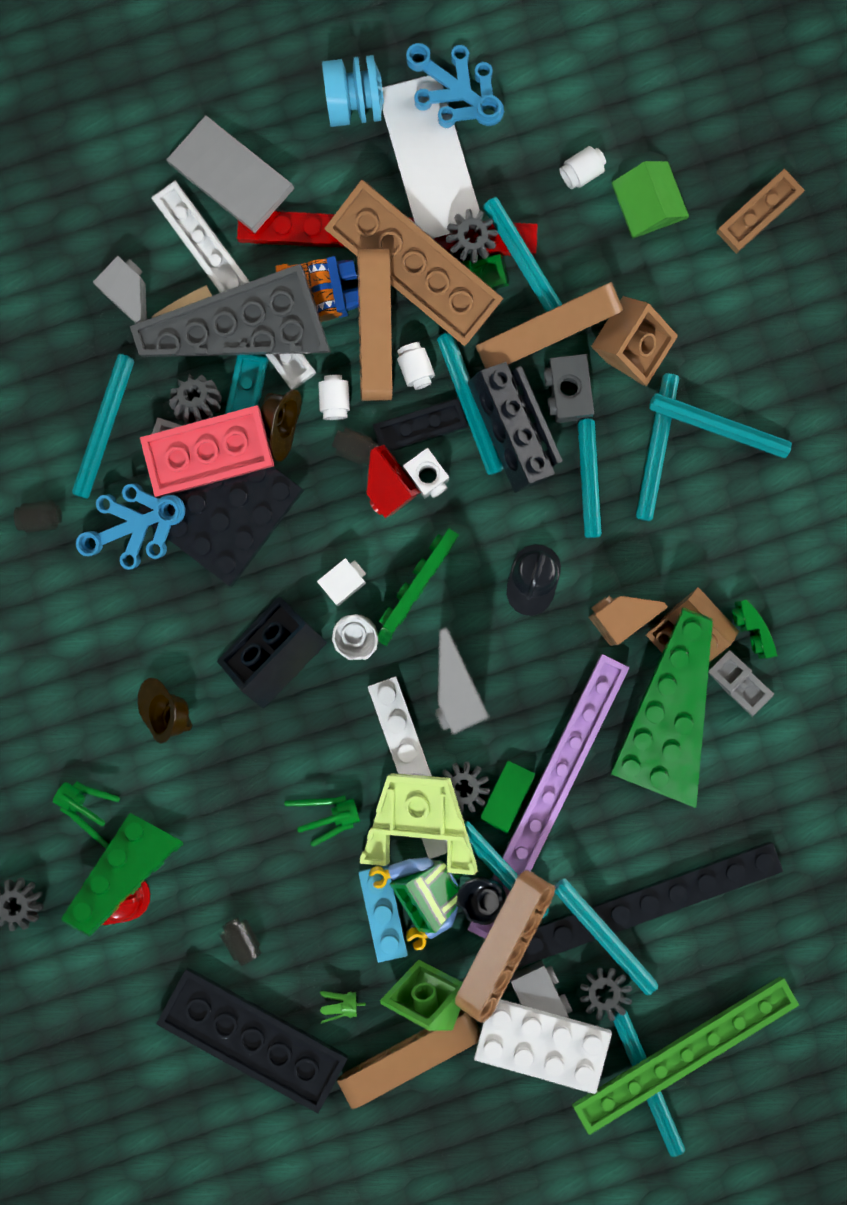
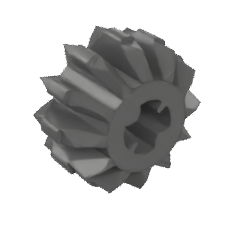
M471 209L466 210V220L460 214H456L454 219L457 225L449 223L447 226V230L453 234L446 236V242L456 243L450 249V253L455 254L459 250L462 251L459 258L462 262L466 259L467 254H470L471 262L476 263L478 260L477 252L482 258L486 259L489 256L486 248L494 249L496 243L490 238L496 237L498 232L494 229L488 230L493 224L491 218L487 219L484 223L481 221L484 216L482 211H479L476 218H473ZM468 230H473V235L478 234L474 243L469 242L470 238L466 240L464 237L467 235Z
M189 374L188 381L178 380L177 385L179 388L170 389L172 398L169 400V405L174 410L175 417L179 421L184 420L186 425L195 421H202L206 418H213L212 413L220 412L219 402L222 399L221 394L217 390L216 384L212 380L207 381L202 374L196 380Z
M465 761L463 771H459V766L455 762L452 764L455 772L454 775L447 770H444L442 774L444 777L451 779L461 814L464 811V804H468L469 811L473 813L475 812V807L472 803L474 800L482 806L485 804L483 798L478 796V794H489V788L479 787L480 784L488 781V777L482 776L476 779V776L481 771L479 766H476L470 773V763L468 761ZM460 780H467L468 786L472 787L470 793L466 791L467 795H460L459 789L455 788L457 782L461 784Z
M20 877L15 883L12 879L4 881V887L0 886V927L8 922L10 931L16 930L18 925L25 930L29 927L30 922L38 921L39 916L36 911H41L44 905L36 902V900L42 897L43 893L37 892L34 894L32 892L36 885L34 882L29 883L25 887V880ZM16 898H17V900H16V901H17V904L22 905V908H20V909H18V910H17V905H16V904H12V900H14V899H16Z
M600 967L597 968L599 979H596L591 973L586 975L592 985L581 984L580 989L589 991V995L580 997V1001L592 1002L586 1009L588 1014L593 1013L598 1008L597 1020L602 1021L605 1011H607L609 1020L614 1021V1009L621 1015L626 1014L625 1009L620 1005L621 1002L629 1005L632 1004L630 998L623 997V993L631 992L632 987L620 986L626 980V976L623 974L614 981L616 969L610 968L606 978L603 968ZM607 985L611 987L609 991L614 992L613 999H607L603 1003L601 1001L603 997L599 996L600 989L605 990Z

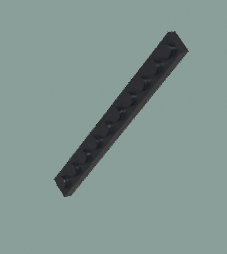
M769 841L590 907L613 933L779 874L783 872L775 847ZM573 913L540 924L517 968L596 939Z

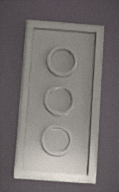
M206 115L166 159L173 168L254 233L294 190L291 182Z

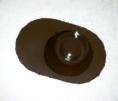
M290 390L285 395L268 393L260 408L266 435L270 439L271 453L276 461H283L291 450L296 423L302 406V398L298 390Z
M156 678L144 680L138 692L137 704L142 720L151 731L156 742L163 744L170 737L190 731L193 725L189 718V708L185 699L170 694L165 686Z

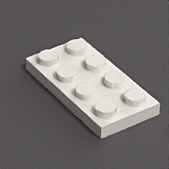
M500 999L493 1014L488 1020L483 1022L474 1060L596 1094L612 1032L606 1028Z

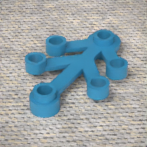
M415 43L408 48L406 58L409 68L417 72L424 71L447 88L434 91L427 89L418 90L414 96L417 109L426 111L432 104L464 100L470 107L453 109L452 107L445 106L439 110L438 123L440 126L450 128L456 121L476 119L485 126H493L501 121L504 114V106L497 97L493 96L491 84L493 69L489 63L481 62L475 67V80L480 83L481 96L471 90L468 71L469 50L467 47L457 45L451 52V61L456 66L457 79L430 60V50L426 45ZM458 53H462L465 55V57L462 59H458L455 57V55ZM416 58H421V59H423L424 61H423V62H420V63H417V62H414L413 60L416 59ZM481 70H485L489 74L486 76H481L479 72ZM421 97H426L429 100L425 103H421L418 99ZM490 109L494 114L488 115L484 111ZM444 114H449L452 116V118L450 120H444L442 116Z
M137 483L124 486L122 496L126 501H137L153 509V511L146 514L117 503L116 498L110 494L98 497L96 507L99 512L111 513L127 522L101 533L88 531L80 534L76 539L78 552L83 556L96 555L101 552L104 544L132 533L126 551L120 556V564L127 570L136 568L141 562L139 551L147 529L150 525L158 522L153 541L149 542L146 546V553L153 559L163 557L167 552L165 541L171 525L180 523L185 516V505L179 497L165 495L158 498L144 492ZM131 487H133L136 490L137 494L135 498H132L129 495V489ZM104 499L109 500V509H106L103 506ZM169 504L175 508L174 515H170L167 511ZM90 538L95 540V548L89 545ZM154 544L160 547L159 554L153 552ZM128 555L133 557V565L127 563L126 558Z

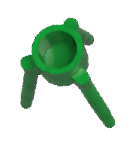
M78 781L74 785L68 782L63 783L56 792L53 803L61 807V812L72 818L94 840L107 849L109 843L76 812L79 811L100 826H104V820L82 806L86 799L82 793L119 802L120 797L87 787Z
M345 795L336 798L300 799L284 802V805L287 807L337 805L331 808L332 816L297 828V831L301 833L335 822L337 827L311 841V846H316L344 830L354 828L353 824L360 822L354 798L346 800Z

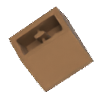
M697 587L667 613L646 636L663 653L683 607L712 618L710 662L733 643L740 631Z

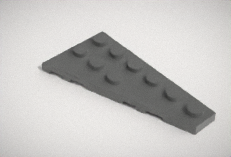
M301 264L130 326L138 353L142 357L331 353Z

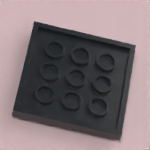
M270 467L170 494L179 497L183 501L185 516L180 523L171 525L167 539L228 586L232 587L303 493L304 489L276 468ZM142 504L137 512L146 514L153 511V509ZM171 504L167 507L170 515L175 513V508ZM157 522V523H154V524H152V525H150V526L153 527V528L156 530V529H157V526H158V522Z

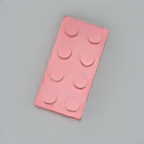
M257 405L140 437L154 496L158 498L274 466L260 407Z

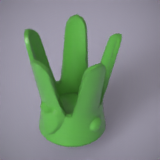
M320 991V994L325 998L344 1001L339 1004L323 1006L320 1010L323 1015H340L321 1021V1024L343 1016H348L349 1018L357 1017V1006H365L366 1003H356V992L341 994Z

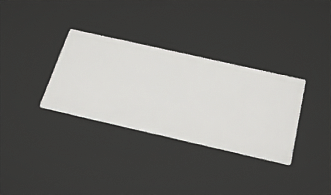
M426 76L383 87L384 103L382 110L414 222L429 236L437 238L452 234L447 230V226L449 223L457 225L454 219L456 214H460L466 220V210L471 209L473 218H476L480 210L455 125L450 128H444L438 123V112L442 107L449 106L448 102L432 104L426 111H421L415 106L414 96L418 90L427 89L434 91L444 89L443 85L434 78ZM421 97L418 100L421 103H425L429 99L426 97ZM444 114L442 118L444 120H450L452 116L449 114Z

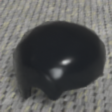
M478 877L466 881L458 890L457 906L464 911L467 920L486 926L495 922L507 896L502 886L496 880Z

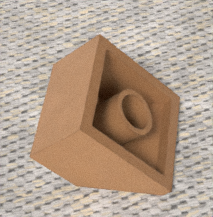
M623 296L620 302L624 310L609 317L591 347L608 364L640 384L647 386L678 335L649 303Z
M609 595L591 607L594 613L589 616V619L608 644L613 646L620 644L668 607L664 602L624 596L612 599Z

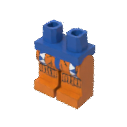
M332 256L301 264L321 322L337 317L348 316V310L358 308V288L343 291L342 281L357 279L353 260L337 261L336 257ZM276 265V272H279L281 270L287 269L295 265Z

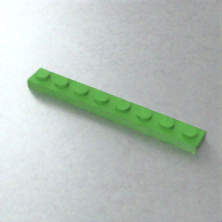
M779 976L597 1088L596 1094L589 1093L571 1105L586 1132L590 1135L798 1007L799 1004L786 980Z

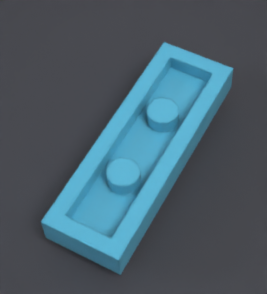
M389 864L380 867L384 868L385 870H388ZM372 868L360 870L358 873L378 963L408 956L395 892L390 886L392 879H388L383 888H375L373 883L382 880L383 875L375 874L374 876H369V871Z

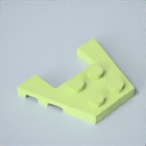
M389 774L376 809L377 814L373 826L370 828L367 836L368 841L365 850L360 857V864L388 865L390 863V835L447 840V872L475 875L478 872V867L451 779L446 777Z

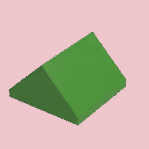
M644 161L612 182V187L632 239L689 218L668 161Z
M418 960L383 996L380 1002L383 1006L429 1031L453 1030L460 1012V1008L455 1005V998L463 982Z

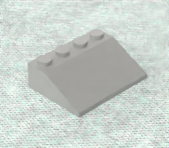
M445 628L439 633L438 703L440 708L436 709L435 712L443 729L445 730L450 727L454 734L487 718L488 715Z

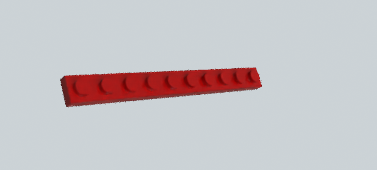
M274 211L256 233L252 232L238 220V243L346 248L324 229L335 214ZM513 223L531 254L535 257L538 224ZM492 224V225L488 228V230H492V229L496 230V229H495L494 225ZM468 230L467 235L464 236L466 240L470 238V243H474L478 237L477 233L473 235V230ZM499 234L494 238H490L496 243L494 249L486 248L489 255L501 254L512 256ZM448 235L433 238L448 252L456 244L446 242L445 239Z

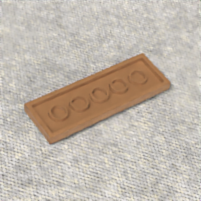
M364 180L359 182L324 228L356 256L358 249H389L391 285L464 346L468 344L504 299Z

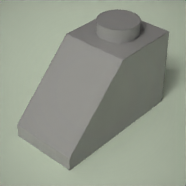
M117 256L93 283L136 324L146 321V284L139 276L142 270L130 259L125 263Z

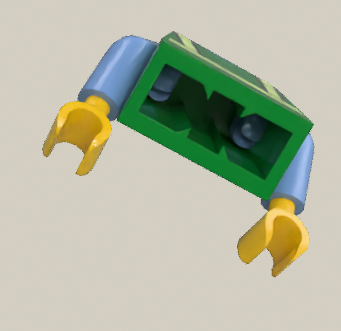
M427 857L406 859L389 865L388 870L376 866L369 871V876H374L375 874L383 875L382 880L373 883L375 888H383L388 879L391 878L393 880L390 886L416 926L406 932L407 941H412L415 937H420L413 942L415 950H422L426 945L427 938L433 939L452 927L459 908L457 906V897L460 887L456 881L464 874L447 872V865L443 861H432Z

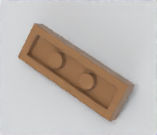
M784 169L728 219L716 233L737 254L799 198L805 190Z

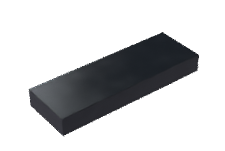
M456 398L373 424L379 446L385 445L389 452L466 429L468 425L460 400Z

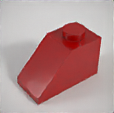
M381 445L370 451L367 495L371 499L370 505L374 511L387 518L399 511L421 492L386 446Z

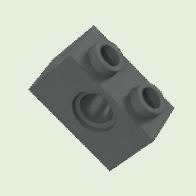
M587 354L550 358L548 368H544L545 385L551 386L552 397L547 399L549 415H554L555 423L591 419L594 415ZM563 383L572 384L575 387L576 394L572 396L564 395L560 390V385Z

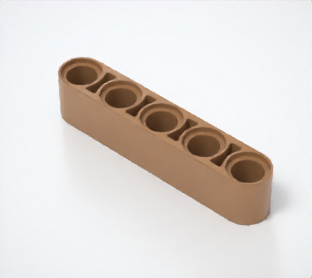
M358 249L361 401L392 400L389 249Z
M609 282L496 335L475 347L485 369L507 362L508 365L614 316L624 309L612 282Z
M529 870L522 872L515 881L455 998V1005L480 1023L488 1020L493 1014L555 893L553 885Z
M461 1009L453 1030L429 1031L424 1029L343 1073L337 1078V1082L351 1109L358 1108L475 1045L479 1041L481 1029L476 1020Z

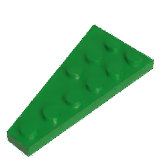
M683 607L612 766L611 775L696 808L713 620Z

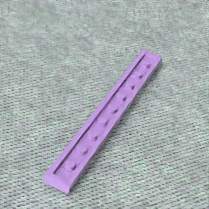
M603 654L600 655L502 856L518 875L525 870H532L629 670V667ZM493 874L491 879L496 880L502 886L506 893V896L508 897L510 891L496 877V875ZM470 922L467 929L486 939L494 923L485 926Z

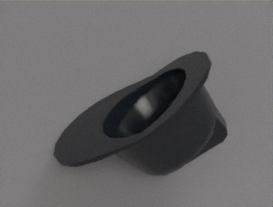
M539 544L526 546L518 552L513 562L507 583L506 595L513 609L523 615L534 616L542 613L550 606L554 598L560 577L561 563L557 554L551 548Z

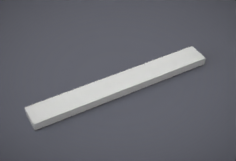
M176 180L151 197L220 293L250 282ZM265 354L291 390L296 389L316 374L303 354Z

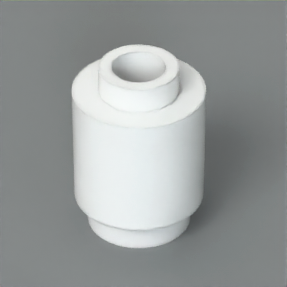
M588 146L566 160L564 166L559 169L560 174L570 189L576 186L581 188L604 173L606 159L600 149Z
M414 342L398 349L399 357L397 361L407 386H414L415 390L432 384L431 379L435 377V373L425 348H421L420 342Z
M342 375L324 376V381L318 382L320 412L323 413V419H346L347 411H350L349 383L347 380H342Z

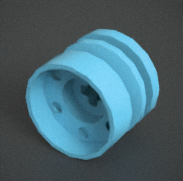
M374 55L366 56V71H360L359 58L354 57L353 72L346 73L342 59L322 61L331 127L350 125L351 110H358L361 122L366 123L365 109L372 108L374 122L381 121L384 100L381 75L374 61Z

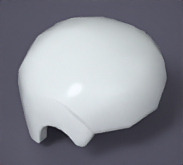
M358 614L342 617L334 626L332 642L336 651L343 657H346V659L366 660L376 651L379 635L376 625L369 618Z

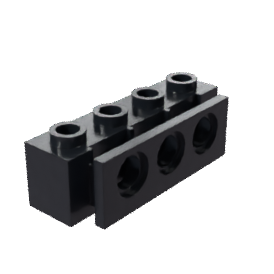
M507 362L479 371L467 384L514 492L517 493L540 484L555 474L553 467L562 462V458L522 367H517L511 372ZM517 386H521L523 395L519 396ZM529 414H533L536 422L531 423ZM543 441L546 443L548 450L543 451L541 446V442Z

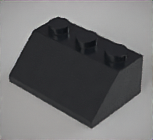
M279 596L217 662L239 689L264 709L297 676L306 664L319 653L327 642Z

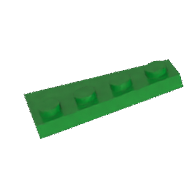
M449 528L444 536L440 534L436 536L429 547L433 553L428 560L421 558L412 572L416 575L412 584L404 583L396 596L400 601L395 609L389 606L379 622L383 626L379 633L378 642L387 647L396 628L402 624L413 603L418 600L429 583V579L433 577L455 544L459 534Z
M129 813L61 920L90 937L130 894L133 895L141 887V883L153 871L156 872L164 864V861L183 845V842Z

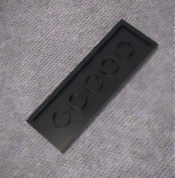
M187 967L156 1025L316 1113H319L348 1059L347 1054Z

